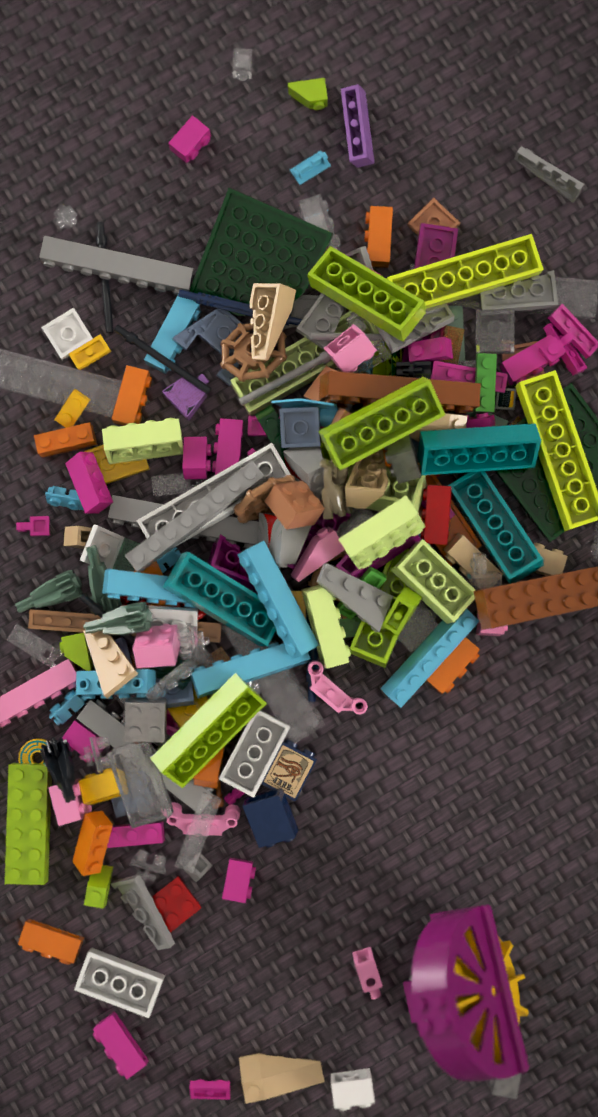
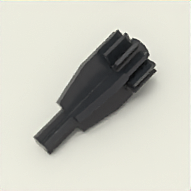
M54 737L52 741H46L47 745H41L42 749L40 752L43 763H45L59 790L62 791L66 803H70L71 800L74 801L76 799L72 787L75 784V769L71 759L73 754L67 739L63 741L62 737H60L59 740H55Z

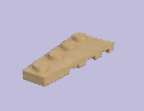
M84 630L103 695L108 699L134 678L138 672L111 635L103 634V631L86 634Z

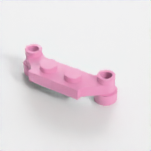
M312 660L308 664L307 669L312 683L309 688L336 712L354 711L356 714L366 712V701L359 697L351 698L323 674L324 668L320 661ZM318 665V668L313 670L312 666ZM356 703H362L361 706L356 707Z
M176 802L168 804L166 809L167 823L181 829L183 834L222 836V832L237 826L241 812L237 805H228L225 808L224 815L183 814L182 806Z

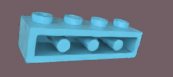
M135 669L138 674L113 695H119L118 698H130V695H136V698H148V694H155L156 671ZM96 671L76 672V695H83V699H95V696L101 695V699H107L103 695Z

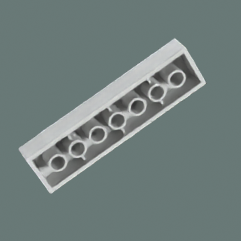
M273 443L136 520L146 538L160 530L252 460L265 476V480L255 488L267 482L268 478L273 477L275 479L291 475ZM246 494L181 543L234 513V506L240 503Z

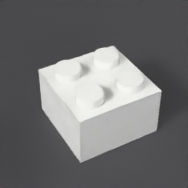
M370 1068L331 1074L334 1109L339 1108L340 1111L351 1109V1106L359 1105L360 1108H365L375 1103Z

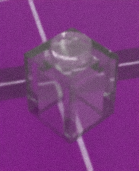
M234 49L233 78L238 80L252 79V49Z

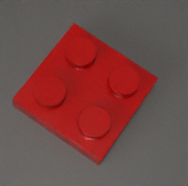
M179 876L152 896L170 933L202 908Z

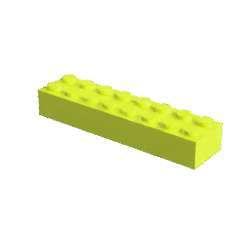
M529 234L389 276L386 279L424 300L425 309L500 286H506L513 282L529 279L539 275L544 269L533 235Z
M556 370L519 382L515 388L527 423L536 424L541 438L538 455L564 531L598 521V491Z

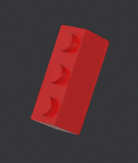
M428 485L427 489L423 491V501H426V508L422 509V520H425V528H423L420 538L424 539L427 544L448 545L451 486Z

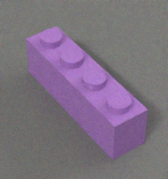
M359 84L342 88L341 96L349 160L357 168L374 164L366 92Z

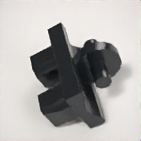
M431 361L396 362V376L425 377L431 379Z

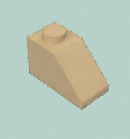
M83 526L65 527L64 546L85 548L92 528Z

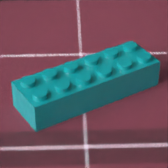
M536 424L420 431L417 454L420 474L422 476L535 468L541 438Z
M485 471L469 472L448 485L452 487V497L509 584L518 582L544 566L542 556Z
M190 552L181 553L163 588L255 644L268 646L276 631V627L268 617L267 610L259 600L258 595Z

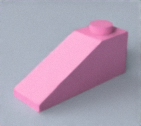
M324 527L317 531V535L312 537L291 573L293 579L300 582L345 550L335 530L330 527Z

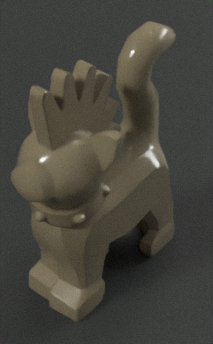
M321 459L320 467L324 468V487L321 492L322 505L325 508L323 510V518L332 519V513L338 514L341 517L345 516L346 513H352L353 508L346 507L345 497L348 467L339 470L334 466L332 459L331 461Z

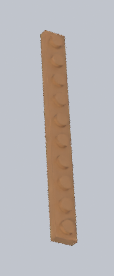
M30 609L28 629L84 633L83 625L85 622L101 618L92 613ZM198 621L197 641L220 643L222 623Z

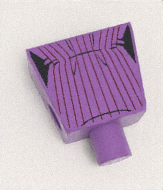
M203 374L197 377L206 385L209 383V380ZM184 378L179 379L162 391L163 395L188 421L207 397L206 393Z

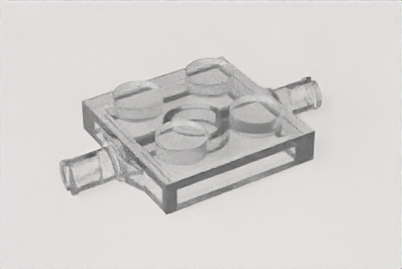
M420 601L415 612L401 631L396 644L401 642L410 653L415 651L438 626L435 618L438 615L433 610L427 609L422 601Z

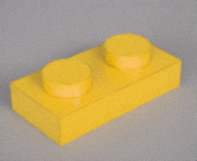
M100 334L69 353V356L80 371L110 353L111 350Z
M74 389L54 420L65 428L74 426L91 399L77 389Z

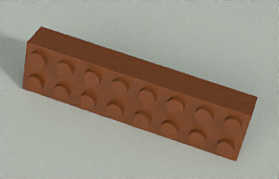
M328 371L320 377L319 400L333 404L344 402L346 406L362 403V406L366 407L419 378ZM429 379L445 413L451 410L455 411V414H466V412H473V409L480 407L481 383Z
M598 566L474 591L481 630L597 607Z

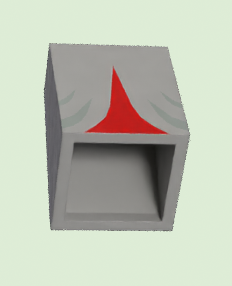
M320 446L292 447L283 451L286 467L290 474L295 477V482L304 481L313 494L321 500V492L324 487V468L320 467V460L323 459Z
M259 513L258 543L265 541L277 566L287 567V564H296L312 525L286 530L274 513Z

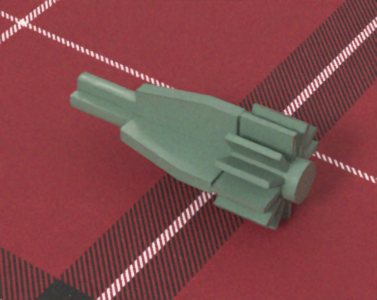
M96 545L86 547L90 565H88L89 584L92 593L90 598L95 603L98 602L103 607L102 609L108 613L122 606L120 599L108 598V594H102L105 570H107L104 562H100Z
M72 570L58 574L56 578L45 582L30 593L31 597L15 603L17 611L22 613L33 607L43 608L76 599L83 593L80 589L82 587L81 580L75 573L73 574Z
M146 602L128 604L103 614V619L85 622L83 627L86 634L103 631V634L128 635L149 631V628H152L150 623L153 621L152 613L149 610V606H146Z

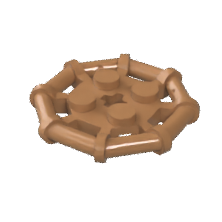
M250 323L237 324V328L220 343L222 347V362L220 363L222 369L232 373L241 382L251 379L269 378V375L287 359L285 350L286 334L281 332L277 341L278 351L273 350L270 358L275 359L265 367L264 364L267 361L253 360L252 352L249 350L251 348V337L254 333L250 334V332L246 331L253 330V326ZM229 349H234V355L229 356ZM238 362L242 367L239 370L233 364ZM260 367L261 369L259 371L248 372L249 368L252 370H257Z
M292 475L275 479L271 477L257 488L248 490L246 496L233 509L234 513L238 516V521L245 524L248 521L259 519V513H272L265 500L274 485L295 482V477Z

